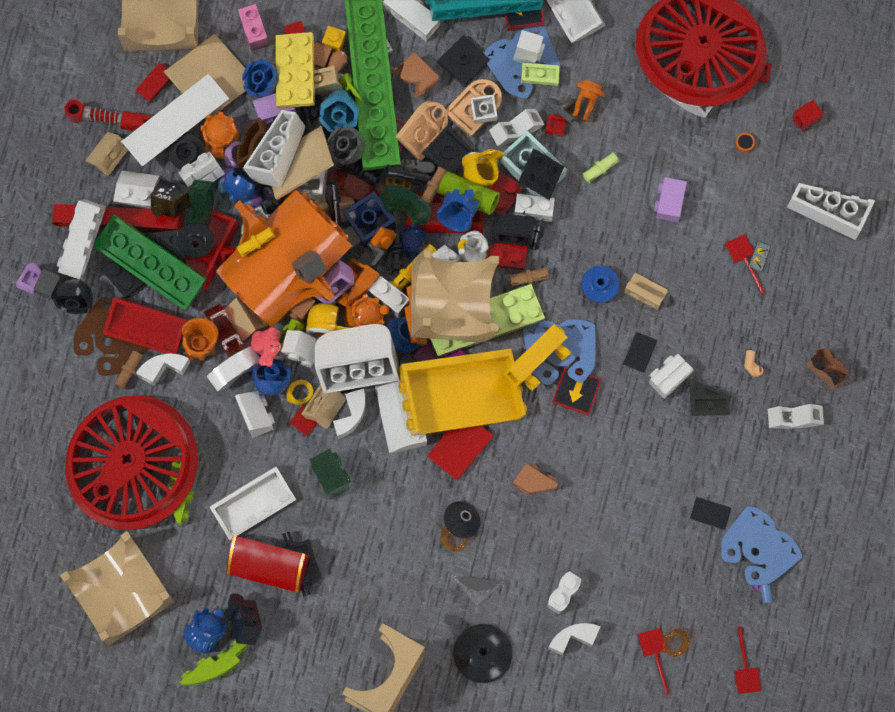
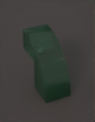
M194 180L188 191L192 210L186 220V224L198 222L209 227L214 203L213 183L211 181Z
M387 184L380 196L386 211L407 212L413 225H426L433 213L431 207L420 196L397 185Z

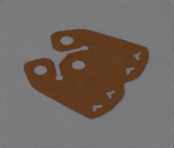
M100 297L74 334L73 349L76 355H90L93 352V341L90 336L92 333L95 334V344L104 354H119L118 358L100 357L97 360L98 374L101 376L120 374L122 365L126 364L132 351L143 355L149 349L103 334L111 307H105L104 302L111 304L113 300L109 297ZM106 338H110L112 340V344L110 346L104 345L103 342ZM83 341L88 344V347L84 350L79 347V344ZM110 362L112 365L111 369L105 370L103 364Z

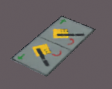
M757 241L748 267L762 272L771 246Z

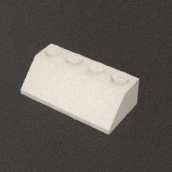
M400 381L374 385L389 454L427 446L426 434L411 436L410 431L407 430V414L403 411L402 407L404 399L398 388Z

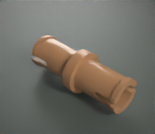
M441 167L437 168L432 180L427 183L428 187L420 198L421 202L429 206L431 205L436 193L439 192L442 178L448 171Z
M547 267L532 271L527 269L525 272L510 274L509 279L511 287L525 283L530 285L535 281L549 279Z
M132 351L126 364L122 365V371L116 382H114L117 387L125 390L132 375L136 374L135 370L143 355Z

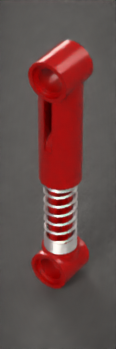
M76 99L69 100L64 106L68 119L73 123L94 120L95 122L99 121L100 123L104 122L110 125L115 124V126L129 131H135L153 117L129 111H123V113L115 111L113 113L111 110L110 112L106 111V109L102 111L101 108L100 110L92 109ZM75 108H78V109H79V112H78V113H76V114H71V111H72L73 109H75Z

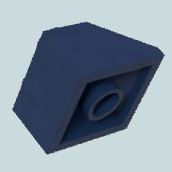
M372 192L343 211L349 226H352L361 239L364 249L367 248L368 242L372 240L380 227L390 230L396 229L394 218L375 192Z

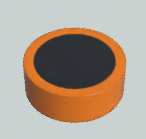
M749 133L740 134L735 142L736 148L743 153L750 152L755 144L754 137Z

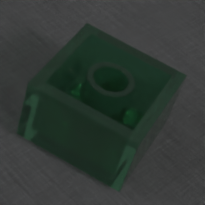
M328 449L309 459L311 467L329 500L350 489V477L346 469L342 470L340 468L342 464L336 452L332 453L331 449Z

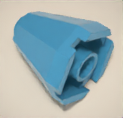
M336 89L321 103L319 121L329 132H333L340 126H351L354 128L357 126L359 108L346 90Z

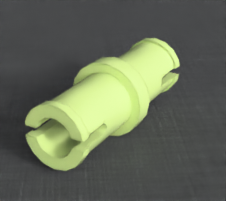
M612 152L600 162H595V165L585 173H582L588 183H591L601 174H606L609 168L620 161L615 153Z

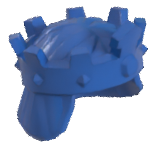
M454 189L451 194L449 191L446 192L443 205L436 211L437 219L444 227L457 232H465L471 228L472 218L475 216L478 210L477 206L479 205L477 200L474 202L471 200L474 196L472 189L466 190L464 192L465 195L459 194V189Z
M204 608L202 612L195 611L193 620L183 631L186 643L193 650L200 653H212L217 650L219 640L227 632L225 628L228 626L227 621L222 622L220 619L224 615L223 610L215 609L214 614L209 613V608Z

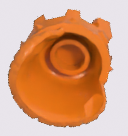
M218 112L214 116L210 114L206 116V121L201 126L205 142L216 149L227 147L233 142H238L239 131L232 117L225 116L223 112Z
M363 295L362 298L346 306L343 315L344 324L347 328L370 324L383 325L385 322L383 317L388 314L390 308L386 305L381 306L379 303L380 299L377 297L370 298L368 295Z
M201 317L190 319L184 323L182 327V348L186 351L185 357L189 358L190 361L194 357L203 361L206 356L210 354L213 356L216 353V344H218V329L216 325L209 319Z

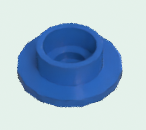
M606 266L592 267L582 278L584 295L596 303L610 301L619 289V280L616 273ZM602 280L604 284L598 285L597 281Z
M396 318L387 324L397 351L411 353L416 350L419 345L411 343L406 319Z

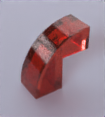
M335 168L328 180L338 181V194L350 197L356 202L372 192H375L378 198L381 195L366 182Z
M221 304L204 311L206 318L216 325L218 340L228 357L245 349Z

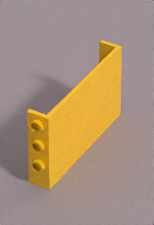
M512 349L401 364L398 368L400 380L398 388L399 392L403 395L402 407L403 411L407 414L406 426L411 436L521 420L527 412L526 403L522 399V385L519 384L516 387L503 374L514 363Z

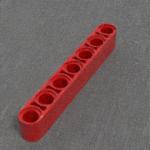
M54 204L52 225L69 227L74 218L76 205ZM106 207L99 229H104L112 215H117L140 232L180 230L183 226L184 213L182 212L176 217L167 215L156 217L151 209Z

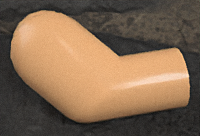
M747 350L744 367L751 376L759 377L763 374L764 370L754 362L756 352Z

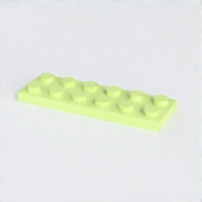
M532 284L490 298L492 321L499 324L498 332L490 339L545 320ZM430 338L437 358L482 343Z

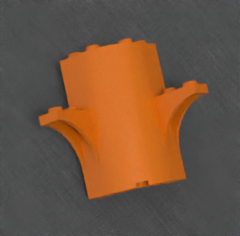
M295 189L267 219L261 214L255 215L254 212L256 210L249 203L244 205L239 200L234 205L240 212L243 220V235L239 245L251 239L253 234L257 235L269 226L276 235L275 238L263 244L262 248L253 250L245 255V257H242L238 249H236L216 270L226 285L270 327H273L299 302L315 296L324 297L330 301L335 296L330 291L332 286L324 280L323 275L352 247V244L348 241L350 237L305 192L301 194ZM307 251L319 254L326 267V271L310 283L299 279L292 266V263Z

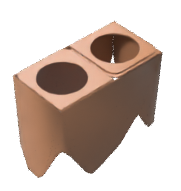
M415 52L392 72V74H401L400 78L404 80L405 84H415L416 92L414 93V98L421 95L424 97L439 83V76Z
M819 348L806 365L832 390L849 375V371L844 368L840 361L833 358L828 348L821 350ZM821 358L825 361L826 366L822 371L814 367L812 363L814 359ZM836 371L840 376L839 382L833 384L831 377L827 373Z

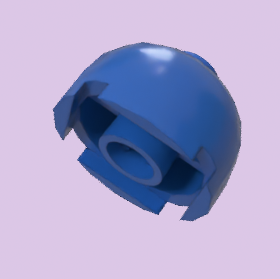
M258 59L260 61L251 62L245 68L242 80H244L245 86L243 87L248 94L263 98L276 92L278 72L272 63Z
M232 167L224 179L225 190L229 193L228 198L235 203L239 200L242 202L252 200L262 190L260 184L256 187L253 184L255 182L248 175L239 170L234 173V168Z
M278 359L273 360L272 367L261 366L256 363L252 371L254 386L259 392L266 395L282 393L288 387L291 378L290 367L288 365L286 367L283 365V361Z

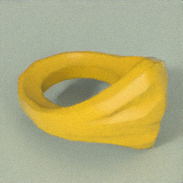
M306 380L292 382L286 391L287 401L295 405L306 404L313 396L314 390L312 385ZM298 385H304L308 388L309 394L304 399H295L292 395L294 388Z

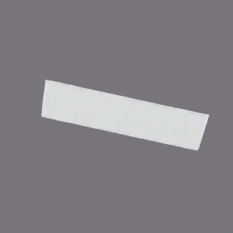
M207 74L121 142L143 166L226 102L229 97L212 77Z

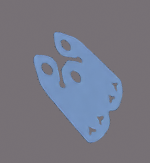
M539 26L523 29L530 33L540 31L538 35L543 36L544 50L540 62L536 61L535 64L544 62L545 65L560 66L559 59L545 28ZM520 30L512 40L501 39L493 43L485 50L484 54L490 59L487 65L508 93L525 99L529 97L533 89L532 84L521 83V79H514L513 77L514 75L521 77L522 63L513 61L522 31ZM506 44V46H505L504 49L499 48V46H502V47H503V45ZM492 51H494V56H488L489 54H491ZM524 85L526 87V90L524 92H519L518 86Z
M577 319L566 320L560 325L555 324L561 327L568 337L562 345L571 354L561 361L553 351L546 359L558 367L569 366L576 357H580V361H577L568 369V375L579 383L585 381L595 365V325L591 322ZM544 321L526 327L523 330L526 351L546 332L543 327L548 328L555 323ZM575 325L572 330L567 327ZM544 361L532 372L534 376L546 385H550L559 376L558 370L548 363H544ZM582 368L584 372L578 376L575 374V370ZM545 370H549L551 372V376L549 378H545L543 376V372Z
M752 506L745 508L726 532L721 542V556L725 562L737 563L741 560L740 546L738 545V542L741 541L743 543V555L751 563L766 564V568L758 566L746 567L744 572L746 582L749 585L770 584L802 558L800 548L793 538L786 532L778 531L771 517ZM751 511H752L754 514H758V516L752 517ZM764 520H765L766 523L769 524V526L763 525ZM781 537L788 542L782 543ZM757 548L759 555H752L751 549ZM728 549H733L735 551V555L733 557L728 556ZM754 571L759 573V578L756 580L751 577V573Z

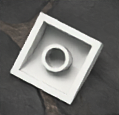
M122 171L116 183L113 200L115 206L151 209L150 196L159 182V176Z
M258 391L235 395L252 438L274 430L272 424L275 421L271 412L267 414L265 406H268L264 395L260 396Z

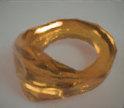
M444 526L440 534L442 545L452 552L464 549L467 544V538H463L462 544L458 547L450 546L447 538L450 532Z
M683 629L669 631L663 639L664 651L673 657L682 655L689 646L687 633ZM676 634L682 638V646L679 651L672 652L668 649L667 642L670 637Z

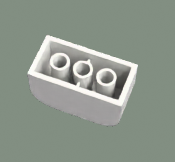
M370 324L331 331L322 335L315 343V369L324 394L400 381L398 357L389 329L383 325Z

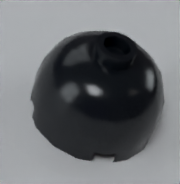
M67 280L62 282L57 288L54 304L60 310L63 307L70 314H85L88 309L91 310L92 290L82 280Z

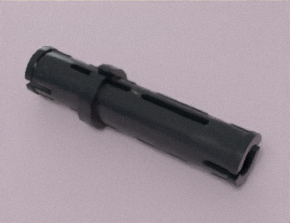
M387 164L384 168V175L386 177L397 178L401 182L409 181L427 186L428 181H431L433 175L408 170L407 167L400 168Z
M330 180L326 182V203L328 204L329 217L341 227L339 206L341 197L338 195V181Z

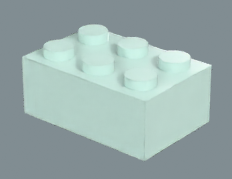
M528 131L522 134L503 152L505 156L500 158V163L518 181L533 148L561 164ZM565 167L557 184L566 176L567 169ZM526 187V189L533 196H541L538 193Z

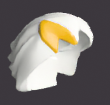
M470 231L460 238L458 251L459 256L464 262L479 261L487 257L488 242L479 231Z

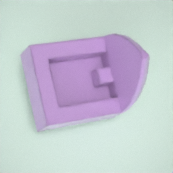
M36 263L26 265L16 282V287L34 294L33 288L42 272L40 267Z

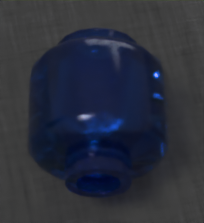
M409 225L408 229L402 231L401 246L406 250V253L418 254L426 247V232L420 229L418 225Z

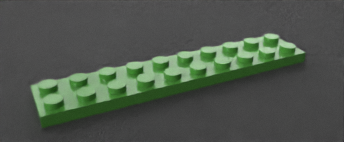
M345 0L353 83L355 90L362 98L359 101L355 97L356 105L359 108L358 129L365 139L366 147L362 156L363 171L384 169L387 164L401 167L398 139L396 138L397 128L382 0Z

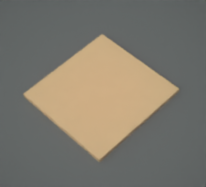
M215 34L164 71L166 76L182 94L209 74L229 97L226 102L210 113L211 116L216 115L246 92L243 87L245 86L244 80H242L245 68Z
M322 126L301 138L282 188L272 186L276 200L334 166Z

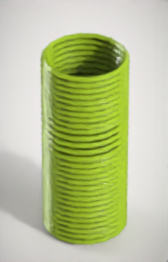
M447 172L444 175L439 186V194L446 196L447 191L450 194L453 193L454 189H459V194L465 195L464 192L466 190L472 189L474 196L471 200L473 202L477 200L479 202L478 210L489 215L494 212L500 197L499 192L497 193L492 189L473 183L451 172Z

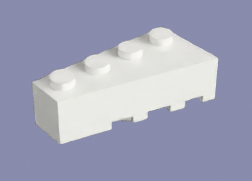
M280 111L244 165V170L253 182L282 188L305 130V125L296 112Z
M799 183L787 208L856 240L875 200H864L854 195L846 196L840 194V192L824 191L823 188Z
M86 199L78 201L74 218L69 226L68 238L65 239L63 245V256H60L57 263L59 273L79 280L83 278L106 206Z

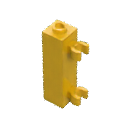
M553 324L503 374L516 387L524 381L527 387L533 391L540 384V381L532 376L531 373L553 351L561 361L571 354L562 345L568 338L564 330Z

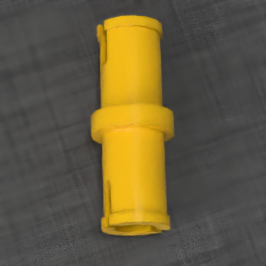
M269 226L259 234H253L251 239L237 246V249L241 256L245 257V255L253 250L262 248L263 244L275 238L276 235Z

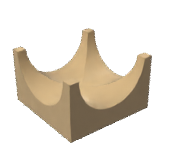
M122 0L121 28H118V37L123 51L195 49L198 46V0Z
M423 250L412 262L411 337L486 343L499 330V324L493 323L491 318L490 290L494 271L499 264V256H490L489 258L472 262H452L433 257L431 250Z
M127 531L120 535L121 537L118 542L100 557L81 568L66 571L60 575L90 618L101 640L107 646L112 645L175 603Z
M383 623L379 629V632L382 633L380 640L389 646L395 657L391 675L382 685L375 689L357 691L346 687L342 695L346 696L345 702L363 712H393L425 657L424 646Z

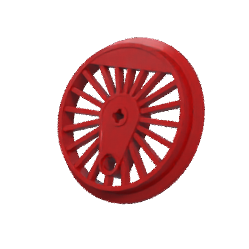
M660 0L644 15L636 35L638 62L649 81L667 96L694 106H717L737 100L755 86L762 75L766 63L767 49L763 32L749 11L736 0ZM685 2L694 3L697 24ZM680 5L689 24L672 8L673 6ZM700 6L707 10L705 24L702 23ZM667 11L681 26L660 15ZM712 12L716 14L717 17L710 26L709 21ZM721 18L726 20L723 24H721L718 28L715 29L716 25L718 24ZM657 21L678 33L654 28L652 25ZM732 23H733L734 25L738 26V27H735V28H732V29H730V30H727V31L722 32L725 28H727V27H728L729 25H731ZM743 31H748L751 34L749 37L726 38ZM650 34L675 40L650 41L649 37ZM754 43V50L728 44ZM679 47L654 56L651 49ZM729 52L754 57L753 64H750ZM680 54L676 60L664 69L658 63V61ZM724 58L743 67L748 71L742 76ZM717 61L736 79V81L730 84L728 83ZM710 64L723 86L713 87ZM676 67L674 77H672L668 73ZM705 69L707 88L697 87L698 75Z
M142 395L115 398L94 409L75 430L66 453L65 474L67 485L76 504L94 521L119 530L146 528L170 516L188 496L197 474L198 449L191 427L184 417L172 406L159 399ZM122 409L128 410L126 439L118 410ZM111 413L114 415L120 442L104 420V417ZM135 415L140 419V421L132 440L133 420ZM100 421L115 446H112L92 430L96 423ZM145 423H146V424L149 425L150 427L148 428V430L144 433V435H143V436L141 437V439L139 440V438H140V436H141V433H142V431H143L144 425H145ZM154 431H157L159 433L157 436H155L153 439H151L149 442L145 444V442L148 440V438L152 435ZM90 433L110 448L111 451L83 443L86 435ZM163 438H166L171 442L148 450L153 445L161 441ZM81 447L108 456L107 458H78ZM175 447L182 450V457H150V455ZM150 462H181V467L178 474L150 465ZM78 463H105L102 466L78 473ZM150 469L177 479L173 487L169 489L149 474L148 470ZM100 473L96 480L82 489L79 479ZM144 476H147L168 493L160 502L143 479ZM138 481L155 504L145 511L137 485ZM132 487L139 513L128 515L129 488ZM106 488H108V489H109L108 494L105 495V496H103V495H102L103 490L106 489ZM93 489L95 498L91 502L86 494ZM123 494L122 515L111 514L117 498ZM100 501L108 503L105 512L96 507Z

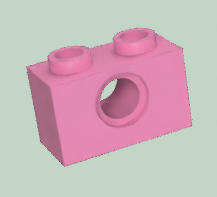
M256 4L238 9L251 51L268 46L267 35Z

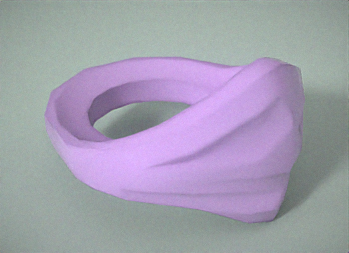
M233 142L226 148L224 161L228 168H241L237 161L232 158L231 153L232 148L241 145V142Z

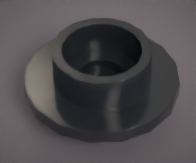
M183 134L170 144L168 153L172 164L181 170L184 165L195 162L199 155L206 153L201 139L195 135ZM187 150L191 151L190 156H186Z
M265 186L262 188L264 200L260 201L261 208L266 215L272 214L285 200L283 197L276 200L274 192L269 187Z
M198 222L189 223L178 231L176 237L177 246L184 255L199 258L207 255L212 250L214 235L205 224Z

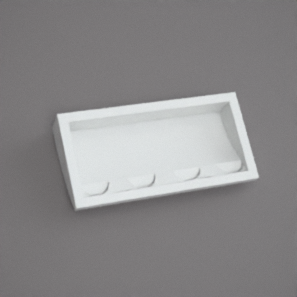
M546 0L571 43L577 42L606 26L591 0Z
M275 466L210 505L209 508L228 539L231 540L233 535L238 536L292 503L296 498Z

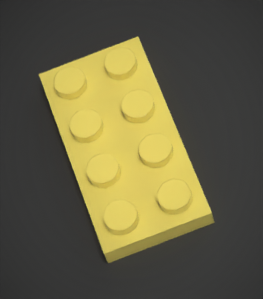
M313 32L276 35L277 108L314 106Z

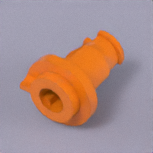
M582 80L581 83L577 82L576 88L580 89L575 103V110L571 115L577 118L583 100L587 99L589 103L583 120L589 122L588 118L593 111L597 97H604L605 92L601 90V85L588 80Z

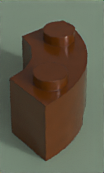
M260 117L244 132L245 138L242 144L238 145L237 163L242 168L270 128Z

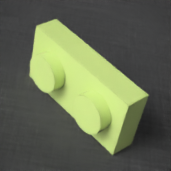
M522 63L521 83L558 86L560 66Z

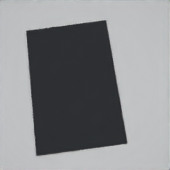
M636 332L623 365L644 373L657 340Z
M696 497L690 519L725 530L731 508Z

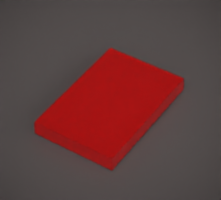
M482 426L449 430L427 455V458L457 481L490 442L493 435Z

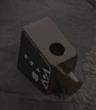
M160 179L150 196L153 215L156 217H161L162 215L178 216L193 204V188Z

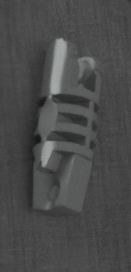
M420 159L400 160L401 167H407L408 170L429 174L433 173L435 169L432 163L420 162Z

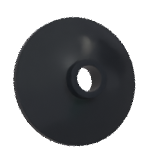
M457 501L451 503L445 509L443 516L446 528L450 533L459 538H470L480 528L481 521L477 510L466 502Z

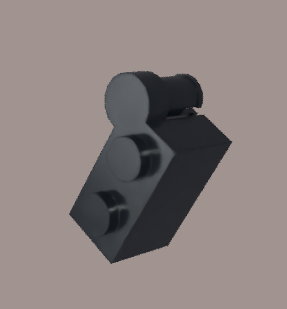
M498 214L494 230L495 241L499 244L526 246L527 244V247L533 250L535 245L534 250H538L545 229L543 226L536 224V217Z
M233 593L228 599V607L224 615L228 620H232L236 643L256 645L262 631L256 601L245 600L242 595Z

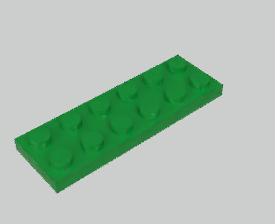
M112 215L93 246L185 311L189 309L207 281L206 277L117 215Z

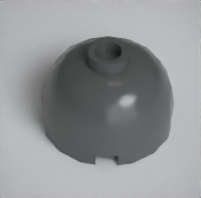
M351 126L336 128L327 141L332 159L341 164L349 165L357 162L363 156L366 148L365 139L362 134Z

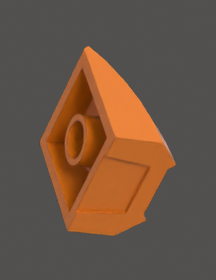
M350 258L347 265L353 269L355 284L335 300L345 307L365 295L381 276L371 267L363 265L353 258Z

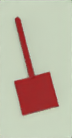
M743 234L726 242L725 246L734 263L744 259L748 267L749 261L747 258L753 255L754 250L746 235ZM748 267L761 294L764 295L765 291L753 268Z
M302 405L289 424L308 436L317 425V422L306 419L302 415L305 406Z
M739 626L738 634L744 669L734 671L738 694L761 691L758 668L748 669L742 628Z
M657 628L637 634L644 657L654 654L665 694L669 695L658 653L667 651L661 629Z

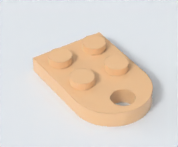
M480 79L472 82L446 108L448 118L471 138L486 122L474 124L470 98L487 96L484 90L492 88L495 91L493 95L496 111H498L501 105V91L490 80Z
M433 101L424 102L396 135V138L415 159L423 160L425 156L421 153L447 126L448 114L445 107ZM438 108L439 113L435 118L434 111Z

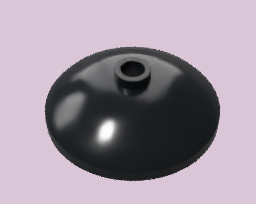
M488 624L473 625L464 630L456 640L453 653L455 665L459 672L470 681L476 683L493 682L501 678L511 664V643L505 633L495 626ZM486 649L487 654L482 656L479 651Z

